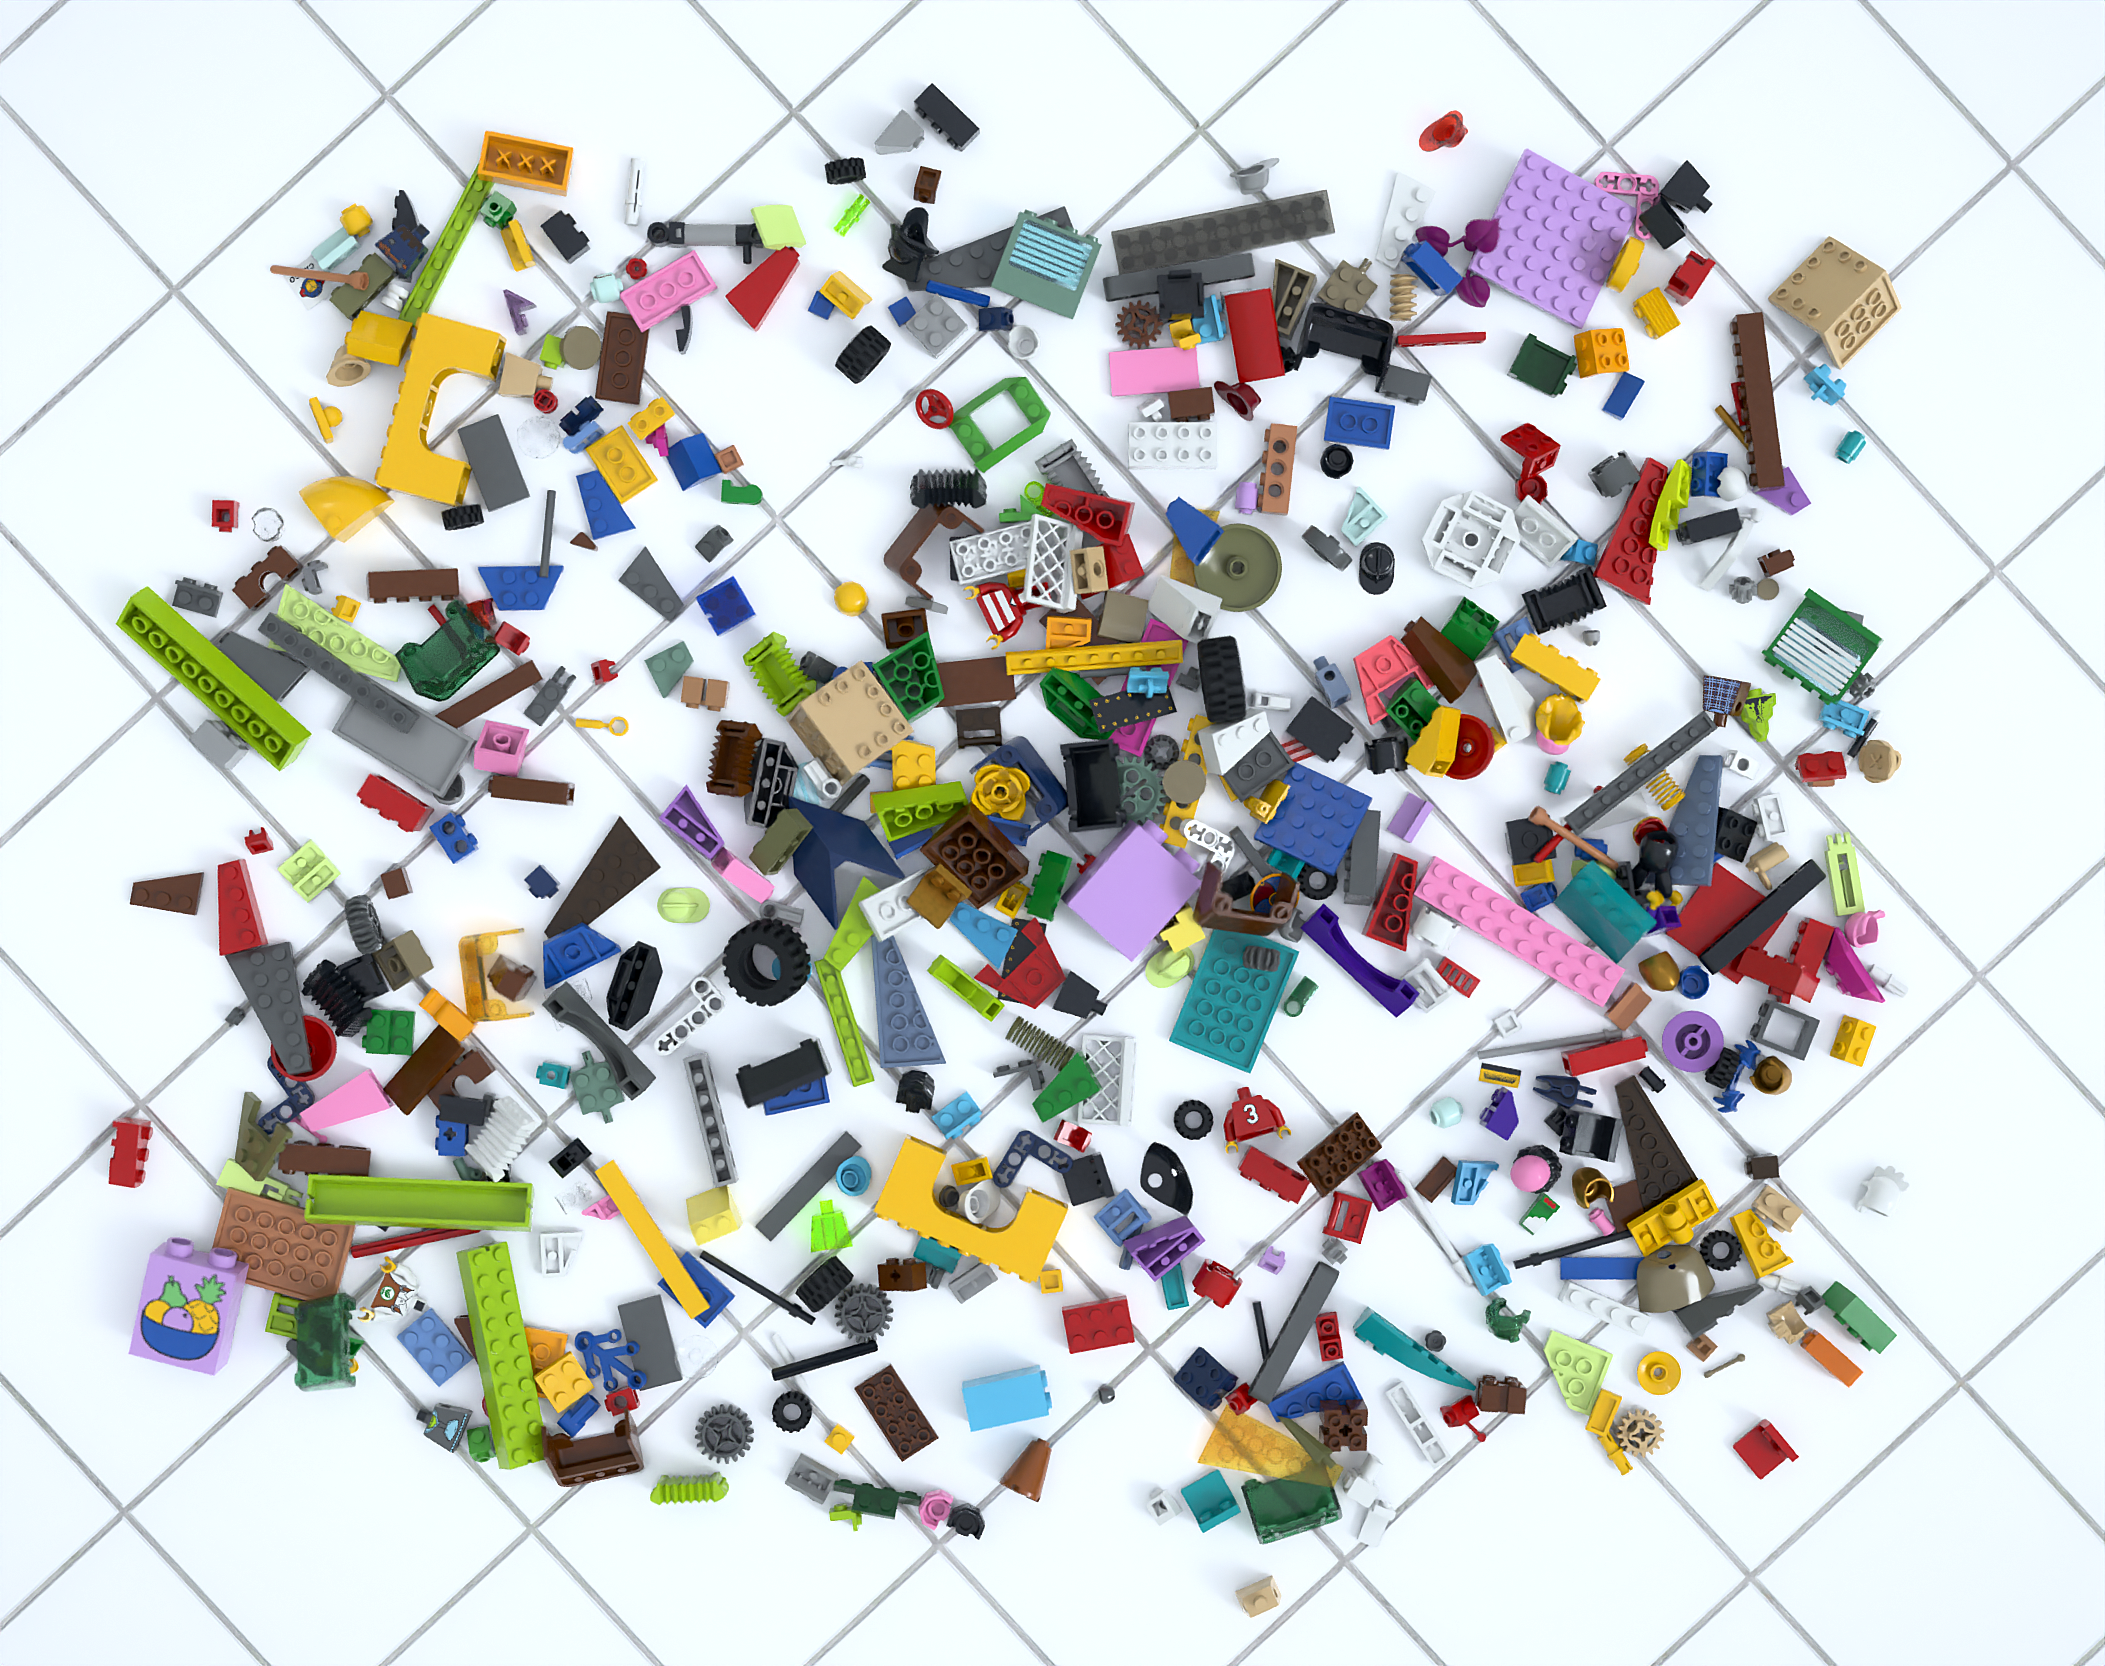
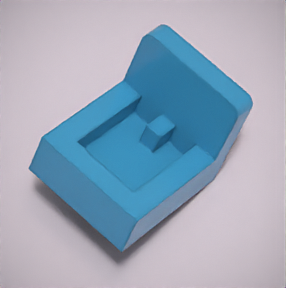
M1577 539L1560 560L1594 566L1598 544Z

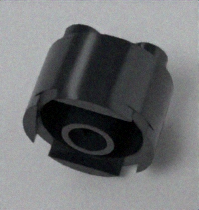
M1397 736L1374 739L1371 745L1367 741L1364 742L1367 770H1371L1373 775L1384 774L1386 769H1395L1396 772L1408 770V765L1410 764L1405 761L1409 750L1408 737L1402 736L1403 741H1397Z

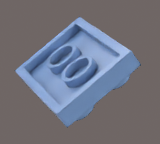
M432 1307L397 1336V1339L438 1387L474 1358Z

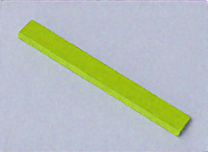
M479 162L398 317L399 320L413 323L414 328L417 318L421 317L422 312L428 313L480 212L483 201L487 199L495 184L479 180L477 174Z

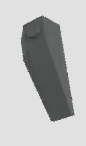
M1752 1284L1709 1294L1697 1302L1672 1310L1684 1332L1691 1338L1696 1339L1718 1325V1318L1729 1317L1734 1313L1736 1305H1745L1763 1292L1764 1288L1759 1284Z

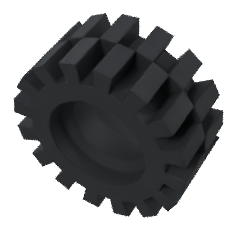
M860 157L837 159L824 165L827 183L830 185L850 184L866 178L864 159Z
M479 504L459 506L442 511L441 513L445 531L470 528L484 523L481 505Z
M1305 864L1297 877L1300 883V891L1306 897L1313 900L1327 899L1337 889V872H1335L1334 876H1331ZM1314 872H1321L1326 877V884L1321 889H1314L1309 883V878Z
M1723 1046L1719 1059L1705 1072L1706 1082L1721 1089L1726 1088L1731 1083L1730 1080H1733L1734 1073L1737 1072L1736 1067L1739 1066L1738 1061L1740 1060L1739 1053Z
M1194 1099L1184 1101L1183 1104L1177 1107L1174 1113L1173 1121L1175 1128L1184 1138L1200 1140V1138L1206 1137L1212 1130L1211 1128L1214 1124L1213 1114L1210 1108L1202 1101ZM1195 1111L1202 1116V1123L1199 1127L1189 1128L1186 1125L1185 1117L1188 1113Z
M1714 1230L1715 1232L1707 1233L1708 1236L1703 1237L1704 1241L1700 1243L1701 1250H1699L1706 1264L1712 1269L1719 1271H1729L1732 1266L1735 1268L1737 1266L1736 1262L1741 1260L1740 1254L1742 1255V1250L1740 1249L1742 1246L1733 1234L1724 1230ZM1719 1242H1724L1729 1247V1253L1723 1259H1718L1713 1254V1248Z
M788 1391L776 1399L772 1409V1419L776 1423L777 1428L780 1427L783 1432L789 1431V1433H793L796 1431L797 1433L809 1424L812 1416V1405H810L809 1398L806 1399V1395H801L798 1391ZM788 1404H795L800 1408L801 1414L796 1420H789L785 1417L784 1408Z

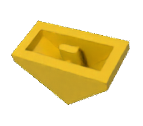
M1016 882L1001 894L994 908L1014 919L1030 888L1020 882Z

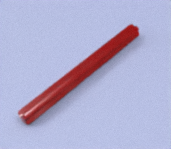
M434 1228L353 1245L351 1247V1255L353 1258H360L475 1234L481 1230Z

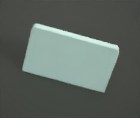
M342 226L312 250L311 254L323 271L330 272L362 246L354 236L348 235Z

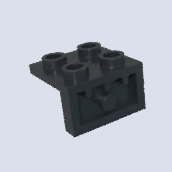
M1719 807L1714 852L1742 863L1758 822L1732 810Z
M1619 861L1616 876L1618 880H1621L1622 889L1639 905L1651 903L1647 899V895L1651 892L1650 889L1634 890L1630 861Z
M1101 1151L1073 1160V1168L1067 1173H1062L1072 1206H1078L1105 1196L1106 1198L1115 1196ZM1063 1163L1059 1167L1062 1169L1063 1167H1068L1069 1164Z

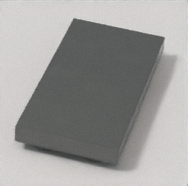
M499 414L457 429L488 512H493L531 497Z
M661 1294L618 1305L627 1343L635 1341L640 1348L637 1354L631 1356L634 1371H642L647 1377L645 1386L639 1390L643 1391L683 1380ZM630 1345V1351L634 1352V1347ZM636 1376L637 1381L641 1382V1378Z

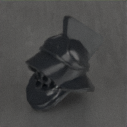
M914 207L907 212L902 225L890 223L891 238H889L887 247L890 259L882 265L883 270L911 283L917 281L920 265L925 255L939 253V250L927 237L929 214L925 208Z

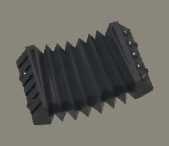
M919 469V472L911 480V504L920 509H925L929 503L932 507H934L935 503L939 507L941 502L945 507L948 503L953 507L956 502L959 507L963 503L965 508L970 504L973 509H977L986 504L987 485L978 469H975L973 474L969 469L965 474L962 469L958 473L954 469L950 473L946 469L942 473L936 469L934 474L930 469L927 474L923 469Z
M1590 566L1577 571L1575 576L1571 575L1564 582L1560 581L1558 586L1554 584L1551 587H1542L1539 591L1533 589L1521 594L1533 622L1532 625H1534L1538 635L1549 631L1550 628L1554 631L1557 629V626L1559 628H1564L1565 624L1571 626L1573 621L1578 623L1580 618L1586 619L1587 614L1592 615L1593 611L1607 607L1603 598L1604 595L1600 591Z
M324 959L316 966L313 972L309 973L303 982L304 986L301 992L304 996H312L311 1001H316L315 1005H320L319 1010H325L324 1016L330 1015L328 1021H333L331 1027L337 1026L335 1030L337 1037H353L372 1018L371 1008L364 1007L366 1001H359L361 994L355 995L356 988L350 989L351 982H345L346 976H340L341 970L335 971L336 964Z

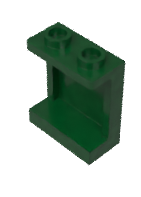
M1529 333L1507 376L1554 399L1558 394H1563L1567 383L1564 381L1567 375L1571 376L1577 366L1574 363L1576 356H1569L1537 340V336Z

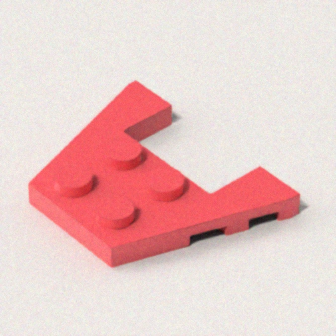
M1389 635L1353 658L1370 725L1389 715L1385 711L1386 708L1378 694L1411 672H1413L1416 679L1426 690L1434 686V683L1409 650L1392 635Z

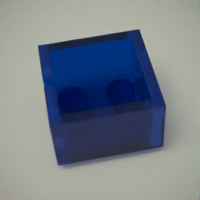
M735 576L695 597L707 617L712 615V617L708 618V621L718 637H722L758 616Z

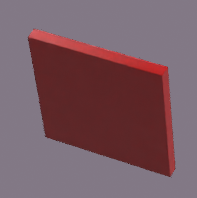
M1715 862L1711 886L1697 887L1678 914L1682 927L1667 931L1665 934L1698 957L1762 901L1765 896ZM1788 912L1747 947L1753 950L1756 947L1763 949L1788 915ZM1746 948L1719 971V973L1736 985L1744 977V975L1736 972Z

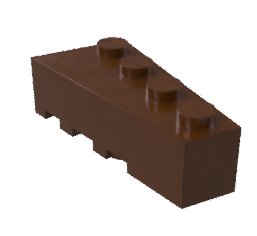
M458 568L367 572L366 575L367 601L374 602V604H386L387 601L396 600V603H408L410 599H419V602H431L432 598H441V601H454V597L460 595Z
M287 1139L284 1143L285 1149L283 1152L278 1153L277 1166L278 1170H282L283 1174L294 1175L296 1171L305 1172L304 1175L309 1176V1174L318 1175V1173L368 1177L371 1149L367 1147L349 1145L334 1147V1144L317 1143L315 1146L305 1140L294 1141V1144L288 1143Z

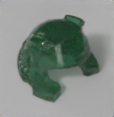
M1503 1297L1492 1299V1303L1487 1306L1485 1311L1489 1332L1500 1340L1509 1341L1510 1343L1518 1342L1520 1340L1518 1335L1522 1331L1523 1323L1527 1324L1529 1322L1532 1311L1523 1309L1520 1315L1512 1317L1501 1316L1499 1311L1506 1307L1507 1300Z

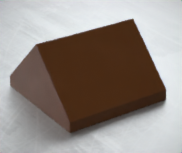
M925 608L881 613L886 649L901 648L929 631Z

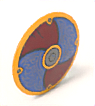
M1281 873L1265 876L1254 886L1250 895V908L1252 911L1270 913ZM1299 890L1297 893L1294 908L1297 907L1299 901Z

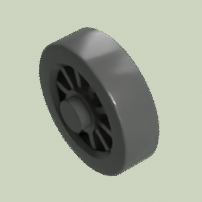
M1310 525L1302 534V539L1314 549L1313 551L1340 572H1344L1353 561L1339 546L1340 542L1331 534L1328 537L1316 526Z

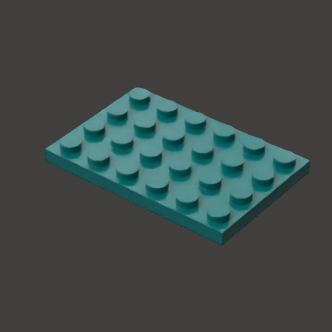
M1213 929L1168 1041L1251 1074L1300 951L1262 936ZM1258 946L1278 950L1281 958L1278 970L1269 972L1243 966L1245 947Z

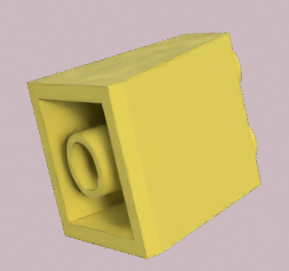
M728 1185L712 1188L686 1199L689 1227L697 1247L737 1231L743 1225L742 1218Z

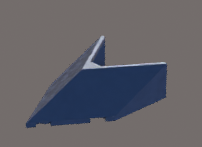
M789 796V809H798L813 826L793 853L794 875L833 929L836 930L838 929L835 869L845 861H849L899 879H903L905 874L864 820Z

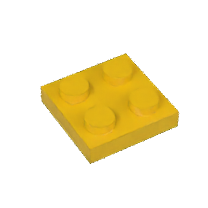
M571 1351L533 1376L557 1413H560L595 1388Z

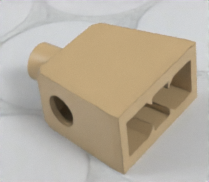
M506 352L498 394L502 397L534 398L539 388L551 391L553 377L543 376V367L541 365Z
M1273 1575L1235 1592L1243 1613L1250 1618L1279 1606L1282 1596Z

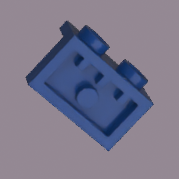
M1709 451L1693 453L1692 497L1721 498L1717 492L1721 481L1717 477L1727 467L1728 454Z

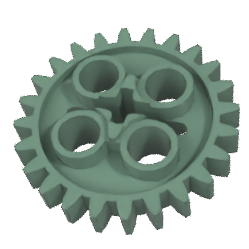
M1128 756L1124 757V763L1119 758L1117 759L1121 797L1128 792L1127 787L1131 789L1143 779L1147 780L1143 786L1134 792L1135 797L1130 795L1121 802L1122 809H1124L1126 801H1130L1135 805L1133 813L1126 812L1127 822H1125V825L1130 819L1136 824H1139L1140 820L1143 825L1147 821L1146 817L1154 820L1152 813L1160 814L1157 806H1164L1165 803L1160 799L1167 797V794L1161 793L1163 785H1160L1163 777H1157L1160 769L1153 771L1154 763L1146 766L1145 758L1138 763L1137 756L1133 757L1132 762L1129 761ZM1130 770L1138 773L1139 778L1137 782L1129 781L1127 775ZM1143 788H1149L1152 791L1151 799L1147 800L1142 797L1141 791Z

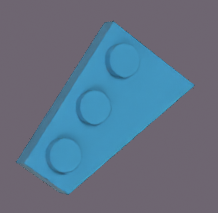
M964 902L957 904L949 920L998 969L1000 968L1018 929Z

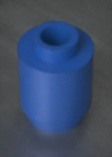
M1581 838L1607 855L1608 845L1604 844L1603 839ZM1576 845L1574 846L1575 857H1579L1581 860L1599 861Z

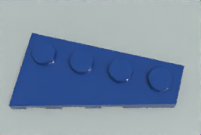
M1344 1361L1275 1396L1267 1406L1276 1423L1281 1421L1277 1416L1294 1419L1302 1417L1307 1413L1319 1412L1320 1400H1337L1339 1405H1346V1400L1363 1399Z

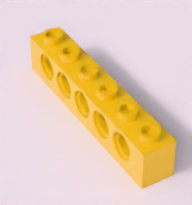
M1196 714L1195 718H1190L1187 730L1190 731L1188 740L1184 739L1181 747V752H1184L1182 760H1188L1189 755L1193 753L1199 755V766L1207 775L1201 745L1196 744L1194 736L1198 733L1197 731L1215 723L1208 721L1205 716ZM1199 799L1188 803L1184 809L1179 808L1173 800L1170 803H1165L1162 815H1165L1166 818L1164 824H1159V828L1169 837L1163 843L1186 848L1188 839L1181 835L1180 829L1174 830L1171 828L1170 820L1173 817H1179L1182 821L1188 818L1194 819Z

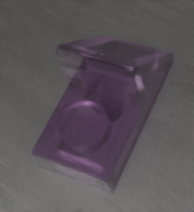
M508 289L503 290L515 332L519 336L527 334L526 327L529 326L526 314L521 312L537 308L538 306Z

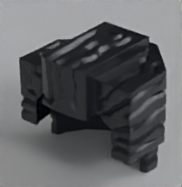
M916 1070L903 1074L898 1085L896 1103L906 1104L905 1111L918 1114L920 1109L931 1110L935 1090L934 1079L927 1072Z
M965 1503L952 1509L946 1526L950 1528L956 1527L955 1531L962 1536L968 1537L969 1534H973L974 1538L980 1540L985 1528V1520L979 1508Z

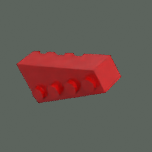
M1393 853L1362 930V935L1406 952L1418 861Z
M238 859L217 865L219 956L268 944L246 860Z

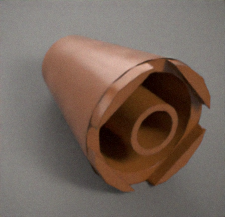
M1038 1438L1037 1441L1032 1440L1004 1474L999 1483L1038 1503L1041 1498L1052 1449L1049 1448L1050 1443L1041 1438Z

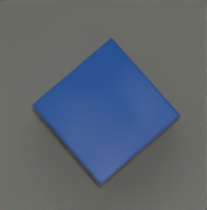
M816 291L808 312L828 321L835 305L822 293Z
M907 296L888 307L899 327L907 323L916 314Z

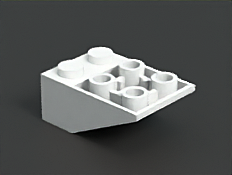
M1160 575L1148 603V610L1183 639L1197 644L1200 640L1207 639L1218 615L1222 598Z

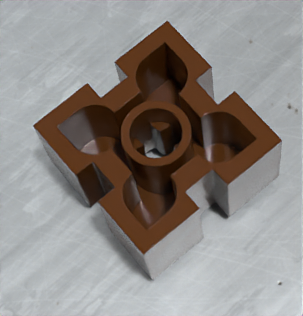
M1483 1375L1482 1378H1476L1475 1405L1481 1412H1506L1507 1414L1525 1415L1527 1388L1517 1377L1505 1376L1503 1380H1498L1494 1375Z
M1320 1400L1319 1418L1323 1425H1319V1441L1333 1452H1341V1446H1347L1349 1451H1367V1432L1364 1426H1368V1408L1364 1400H1346V1405H1339L1337 1400Z

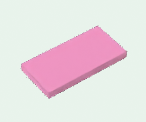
M692 250L620 293V298L640 331L644 332L680 311L682 306H688L717 289V285L695 250Z
M1179 347L1108 353L1112 397L1168 393L1200 388L1197 347L1189 350H1183Z

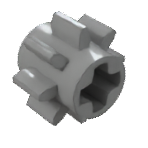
M1741 576L1734 580V584L1729 585V594L1732 595V600L1735 599L1737 603L1746 604L1752 601V596H1757V586H1755L1754 580L1752 581L1749 577Z
M1868 672L1865 675L1860 673L1850 686L1849 693L1855 699L1859 698V696L1862 699L1869 698L1876 689L1875 678Z
M1329 1238L1322 1244L1325 1250L1321 1254L1332 1265L1335 1262L1341 1265L1348 1258L1345 1255L1348 1249L1338 1238L1334 1241Z

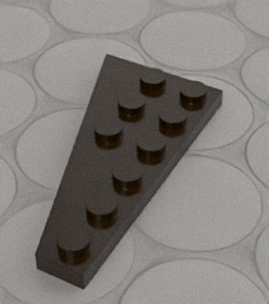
M619 816L545 929L544 933L549 939L580 923H584L587 926L662 868L622 816Z
M1632 1074L1614 1085L1643 1210L1646 1213L1698 1181V1178L1637 1078Z

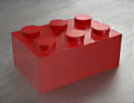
M370 773L356 794L361 799L359 802L369 809H378V814L388 821L390 819L397 821V827L407 833L409 831L412 833L413 831H421L434 811V808L380 774Z
M1126 1295L1062 1307L1070 1354L1135 1342Z

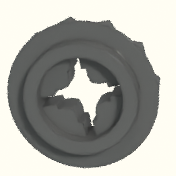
M1156 735L1146 743L1144 749L1145 759L1148 764L1154 763L1153 768L1167 769L1178 760V744L1168 735ZM1156 744L1161 746V748L1170 746L1166 752L1167 761L1162 756L1153 757L1158 752Z

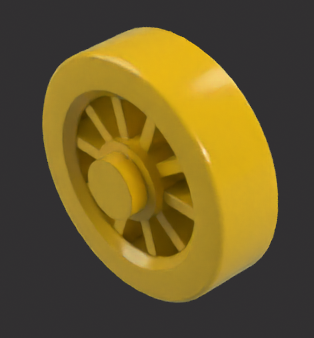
M1632 236L1628 237L1613 263L1606 282L1607 288L1618 293L1625 289L1631 276H1634L1640 264L1638 262L1645 247L1643 241Z

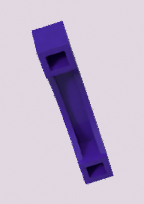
M1323 903L1307 918L1300 928L1397 1018L1413 1004L1420 993L1405 979L1393 978L1367 962L1346 939L1338 923L1339 917Z

